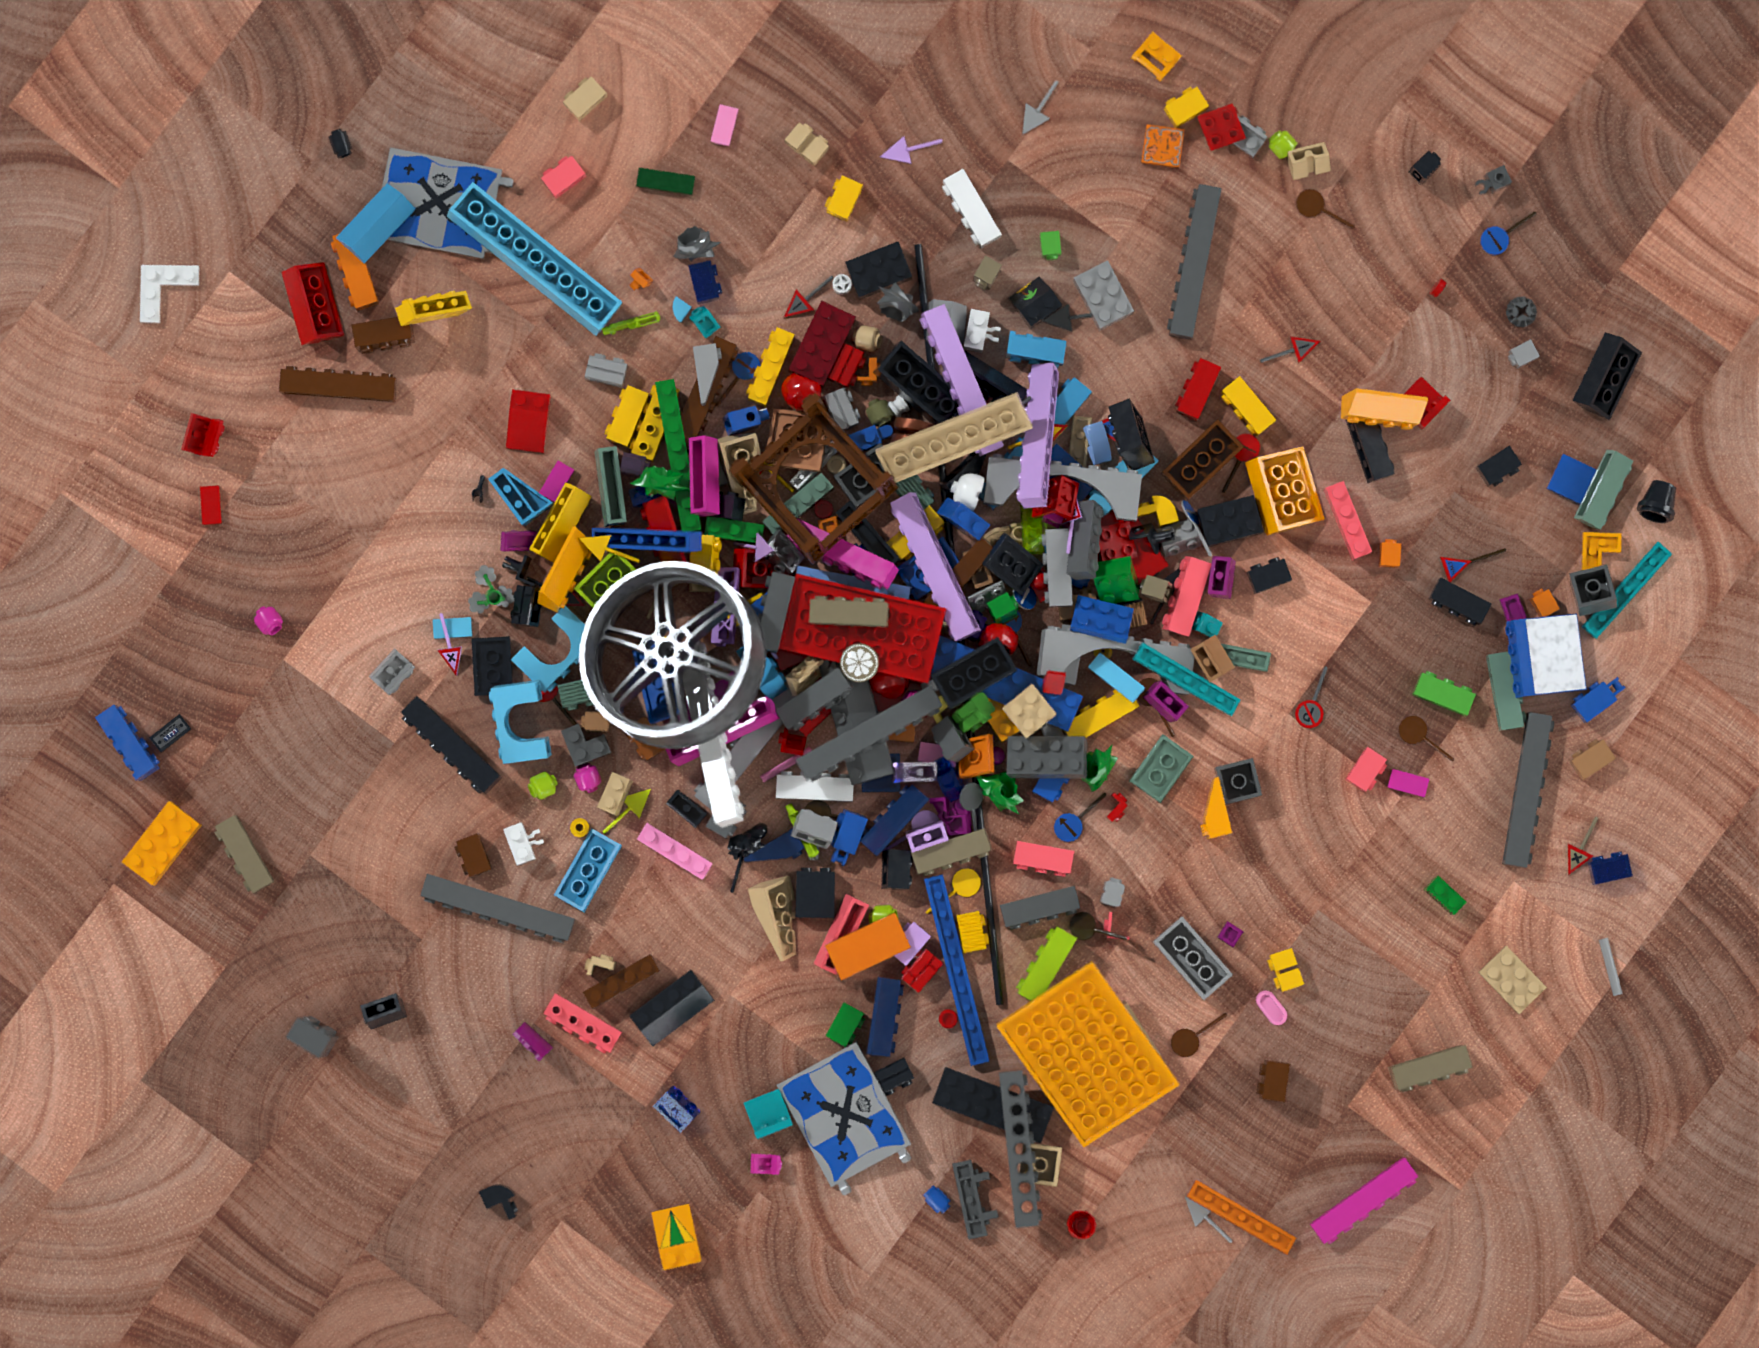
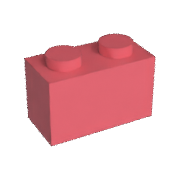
M565 156L558 162L559 165L554 169L551 167L543 173L541 179L555 199L586 177L585 172L573 156L569 158Z
M1366 747L1345 780L1363 792H1366L1367 789L1371 791L1377 782L1374 780L1377 774H1382L1386 769L1387 765L1385 762L1387 759L1371 748Z

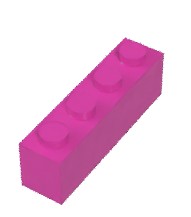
M705 435L689 438L691 514L702 517L719 515L718 439Z

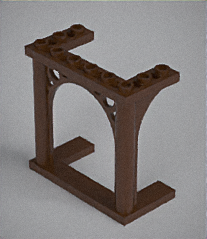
M816 393L808 395L803 400L801 406L806 415L798 417L789 430L785 429L782 431L778 440L770 442L761 455L758 454L751 459V464L743 457L741 460H735L729 469L736 482L748 490L800 547L812 565L898 489L893 476L888 471L885 473L880 471L827 413L824 403ZM811 426L816 427L818 432L814 439L808 437V429ZM822 431L825 432L824 436L828 437L826 440L821 439ZM802 434H803V435H804V440L801 441V442H798V441H797V438L800 439L801 436H802ZM810 444H822L836 449L876 491L875 494L821 542L815 535L812 536L781 501L777 491V474L782 462L797 448ZM773 460H775V461H776V465H775V466L771 467V466L768 465V464H772V463H773ZM762 470H770L773 475L769 479H762L759 473ZM763 484H772V488L770 490L768 489L767 485L766 487L763 486Z

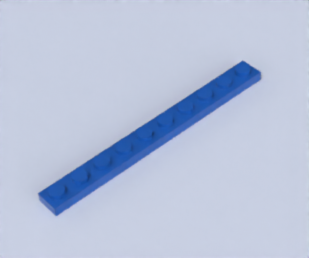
M943 874L926 878L924 882L970 1065L989 1062Z

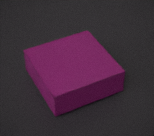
M1227 921L1217 938L1234 948L1244 931Z

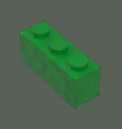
M707 516L704 535H714L721 540L756 545V533L763 538L764 525Z

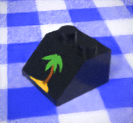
M1040 276L1008 298L1030 329L1062 307L1059 299Z

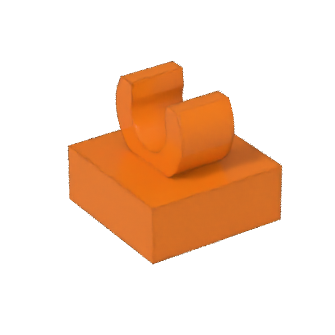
M637 268L630 274L634 280L629 286L635 291L641 286L643 288L648 287L654 280L641 268Z

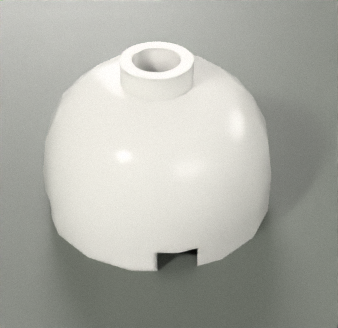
M968 473L961 476L958 482L954 481L951 487V492L954 493L953 500L961 502L974 511L979 500V493L983 488L984 477Z

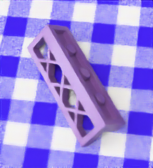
M720 568L718 576L739 592L740 568ZM732 572H734V579L731 581ZM716 590L714 604L721 597L720 593ZM731 615L729 619L726 617L712 629V644L718 647L734 644L736 617L734 615ZM727 629L729 630V639H726Z

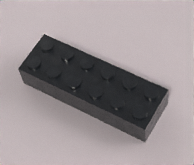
M902 340L891 349L873 371L876 376L931 424L937 425L959 416L957 411L959 406L957 401L951 397L949 382L946 383L942 375Z
M416 696L401 711L404 715L402 720L411 727L414 725L417 728L415 732L423 740L428 739L431 742L429 746L438 754L442 752L445 755L443 759L450 766L453 767L455 765L459 769L457 773L464 780L467 781L469 778L473 782L471 787L479 794L482 792L487 794L502 779L420 697Z
M945 1067L932 1103L1005 1130L1000 1087ZM1009 1090L1010 1095H1018V1093ZM1029 1098L1030 1105H1026L1027 1113L1031 1112L1032 1124H1028L1029 1132H1033L1035 1142L1041 1143L1054 1107ZM1019 1104L1013 1105L1011 1108L1012 1114L1020 1115L1022 1107ZM1016 1124L1013 1127V1132L1017 1135L1022 1134L1024 1126Z

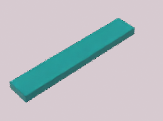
M1657 541L1614 589L1617 598V608L1593 613L1581 627L1594 639H1597L1668 560L1672 553Z
M1143 642L1132 659L1230 717L1234 714L1241 699Z

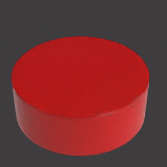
M1440 278L1431 289L1430 294L1438 297L1446 287L1447 282Z
M827 500L818 501L814 507L815 515L819 519L830 518L833 514L832 504Z
M951 1009L943 1010L939 1015V1023L944 1028H953L958 1022L956 1012Z

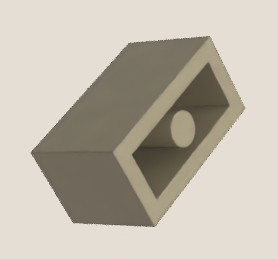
M985 255L974 274L973 281L976 282L975 285L982 290L986 288L990 290L1001 271L1002 265Z
M1147 575L1146 579H1143L1141 582V593L1147 599L1168 605L1174 586L1169 581Z

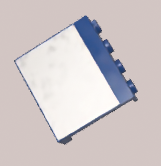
M1577 613L1517 619L1506 622L1505 632L1509 641L1508 653L1511 656L1510 671L1513 674V692L1516 698L1587 690Z

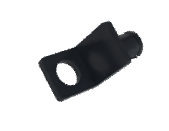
M1149 523L1132 527L1129 539L1134 540L1147 537L1154 553L1158 554L1161 543L1175 540V534L1172 532V528L1157 532L1153 524ZM1139 530H1144L1140 534H1135Z
M525 555L523 561L520 562L508 556L505 557L504 560L511 564L503 562L502 567L516 572V580L532 587L540 588L537 584L524 579L532 558Z

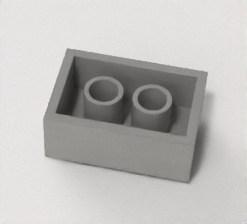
M1108 260L1073 278V282L1099 331L1134 313Z

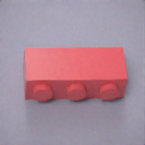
M1017 841L1013 864L1017 865V869L1028 870V867L1036 868L1035 872L1047 874V870L1055 871L1054 875L1066 877V874L1071 873L1074 851Z

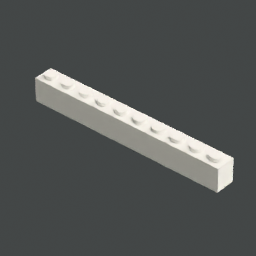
M701 641L694 645V651L704 655L707 653L706 646ZM689 655L685 656L684 661L689 659ZM698 660V665L711 669L710 663ZM687 669L683 673V683L692 722H695L712 711L719 701L717 696L714 695L715 683L710 675ZM725 732L708 742L698 745L715 823L722 828L743 821L742 814H744L743 806L739 803L738 796H740L739 788L734 782L736 774L730 764L732 757L729 749L726 747L727 736Z

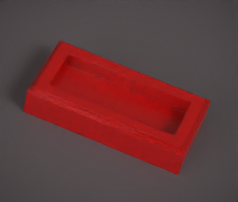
M220 486L200 487L202 525L222 524Z

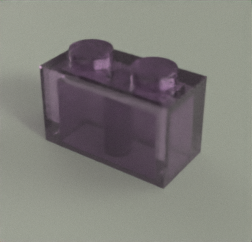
M624 452L620 472L621 475L640 478L644 469L647 466L650 467L651 464L645 456Z
M937 762L892 763L895 771L892 774V782L937 781Z

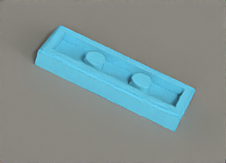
M1099 653L1088 666L1092 672L1132 703L1145 690L1144 686L1102 653Z

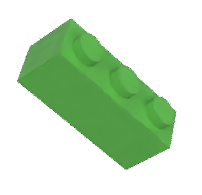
M1429 671L1420 674L1412 693L1413 696L1460 715L1468 716L1476 695L1472 693L1473 689L1463 685L1461 688L1454 685V681L1446 678L1443 681L1437 679V675Z

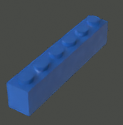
M616 527L592 528V537L611 535L607 545L608 548L683 552L702 551V531Z

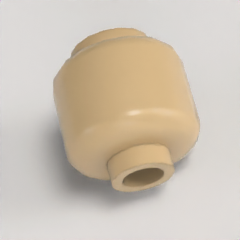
M862 325L858 331H854L853 342H855L859 350L874 352L881 346L882 334H880L878 328Z

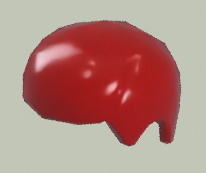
M1076 1210L1069 1216L1067 1229L1074 1238L1085 1240L1095 1233L1096 1221L1088 1211Z

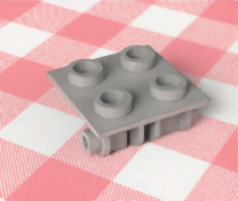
M1001 580L970 595L967 601L972 610L984 612L988 609V602L1006 593L1003 581Z

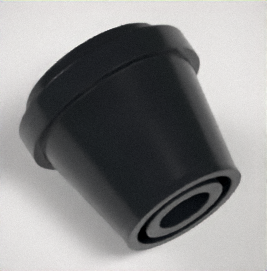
M1653 480L1643 499L1638 502L1637 511L1643 518L1656 523L1672 521L1675 516L1676 487L1665 481Z

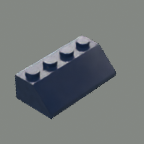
M906 785L899 793L901 797L897 801L893 799L887 805L888 811L884 815L880 813L874 819L875 825L871 829L867 827L863 831L860 842L876 857L929 801L914 785L910 787Z
M878 977L867 1054L890 1057V1053L895 1052L896 1042H893L892 1039L893 1034H897L899 1023L895 1022L896 1015H900L901 1004L898 1003V997L903 996L904 985L900 984L901 980Z

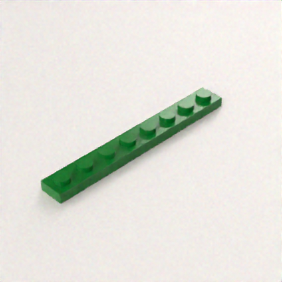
M674 379L655 382L671 471L684 473L679 484L689 488V490L675 492L682 531L701 530L699 515L691 514L690 464Z

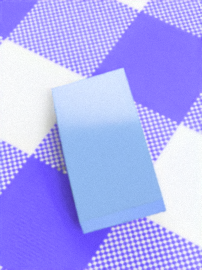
M1100 421L1085 426L1083 430L1090 445L1087 450L1093 465L1111 461L1109 441L1103 422Z

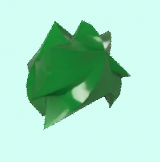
M655 465L652 467L647 466L640 478L630 483L645 487L646 496L650 495L651 498L656 494H660L674 500L676 491L689 490V488L679 484L684 473L672 472L670 469L667 471L664 467H656Z
M1112 744L1105 752L1095 749L1094 752L1090 751L1087 753L1086 779L1082 780L1089 784L1091 792L1096 791L1104 781L1108 780L1107 776L1118 757L1111 755Z
M1005 771L998 772L989 777L977 776L978 782L983 789L982 794L989 796L1000 812L1006 808L1019 814L1015 805L1020 804L1024 800L1017 794L1018 785L1015 784L1016 778H1010Z

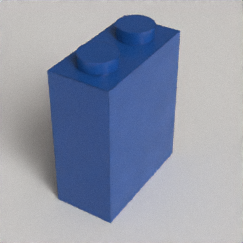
M947 498L937 511L939 516L963 534L977 540L982 538L990 526L989 523L958 501L955 502L950 498Z

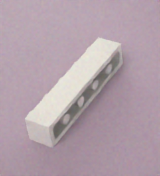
M825 446L822 468L836 454V449ZM800 470L789 482L800 491L818 472Z

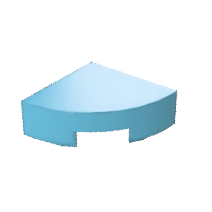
M676 296L673 301V313L676 319L682 323L692 307Z

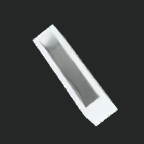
M964 169L944 179L942 189L946 196L950 195L954 202L951 204L956 213L960 211L963 216L961 221L966 229L970 228L974 244H979L983 248L1000 238L1001 233Z
M781 771V775H777L776 798L853 802L854 785L851 784L849 774H839V777H831L830 773H821L822 777L814 782L811 780L806 782L801 772L800 776L792 775L793 772Z

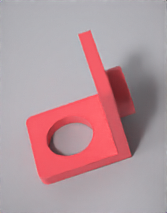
M1108 912V919H1104L1103 930L1111 932L1112 912ZM1108 935L1106 936V938L1119 939Z

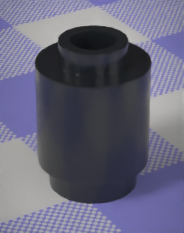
M342 129L332 131L328 138L334 155H337L338 159L350 156L352 154V146L347 132L342 131Z

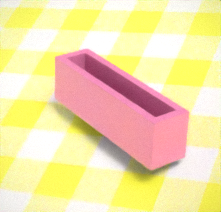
M646 823L637 838L640 842L702 880L713 865V863Z

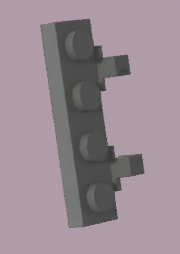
M972 1160L952 1163L968 1240L987 1236L986 1225L990 1224L989 1219L998 1218L999 1215L997 1209L985 1211V1207H981L977 1187H980L979 1182L991 1179L989 1171L979 1173L978 1169L973 1170Z

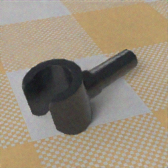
M484 475L480 476L477 489L472 491L473 502L477 496L480 497V503L483 502L482 486L485 479Z

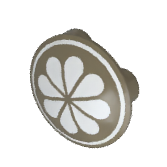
M865 644L849 646L843 652L840 659V667L843 674L854 682H865L871 679L877 673L879 666L876 652Z

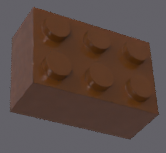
M398 317L351 324L355 348L359 352L361 351L362 354L373 353V349L379 348L381 351L391 350L392 346L400 345V348L410 347L411 343H415L413 325L401 326Z

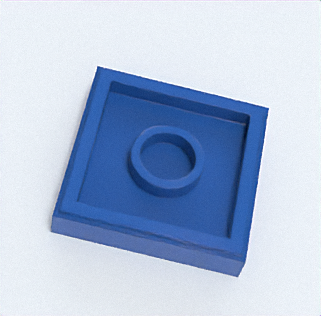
M1562 454L1546 489L1577 504H1581L1597 469Z

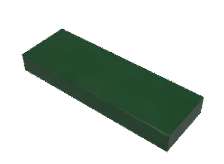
M639 167L636 187L693 196L695 176Z

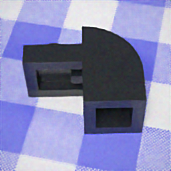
M495 1184L479 1191L486 1209L501 1203L509 1220L517 1217L516 1212H518V1208L515 1202H511L509 1199L516 1194L510 1187L503 1184Z

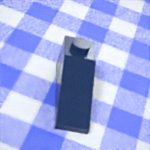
M792 828L755 853L743 858L745 863L782 860L790 857L794 860L803 854L801 850L804 849V846L800 839L791 836Z

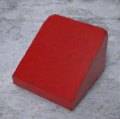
M1047 671L1043 679V692L1061 695L1066 673Z

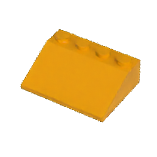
M1303 446L1257 457L1245 462L1266 536L1325 520Z

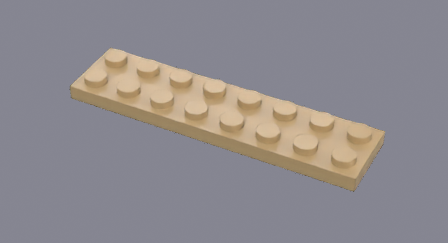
M1014 393L877 448L876 454L884 471H888L897 483L1032 429L1033 425L1018 393Z

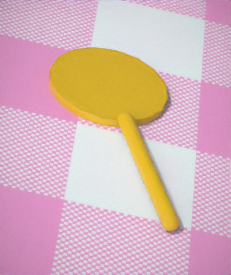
M969 868L957 871L952 880L954 890L948 894V898L955 893L963 897H970L976 894L981 885L979 875ZM931 907L925 912L926 914L932 912Z

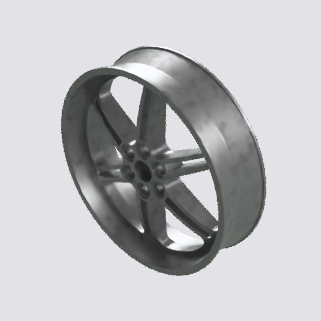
M670 561L650 564L622 577L602 595L586 621L580 642L579 664L581 678L585 690L597 710L629 736L658 748L681 749L693 747L723 734L744 715L752 704L761 686L766 666L764 632L760 620L749 602L714 572L687 562ZM694 583L710 587L720 593L721 597L715 604L702 611L680 629L676 628L671 591L674 585ZM663 587H664V602H665V611H666V620H667V622H664L663 598H662V588H663ZM654 589L656 625L654 634L648 636L614 627L621 614L635 600ZM728 615L736 617L743 636L744 657L743 662L738 666L729 665L694 651V645ZM670 631L669 636L664 638L665 634ZM609 634H620L626 637L641 640V643L639 646L615 637L609 636ZM684 637H687V640L684 643H681L682 639ZM608 642L645 654L644 660L624 679L613 693H609L602 675V658L605 645ZM653 644H656L655 648L650 651V647ZM689 655V659L684 661L685 656ZM700 659L733 671L735 675L731 676L698 665V660ZM658 662L656 668L652 669L653 664ZM675 667L674 672L669 674V671ZM687 669H692L728 680L730 683L729 689L718 705L697 721L689 722L683 673ZM662 675L671 717L670 723L666 726H647L627 719L623 714L626 704L657 677ZM673 682L675 683L676 697L681 719L680 723L678 721L676 704L674 699L672 687Z

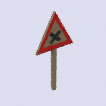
M1598 817L1594 818L1580 848L1568 844V875L1593 857V855L1583 851Z

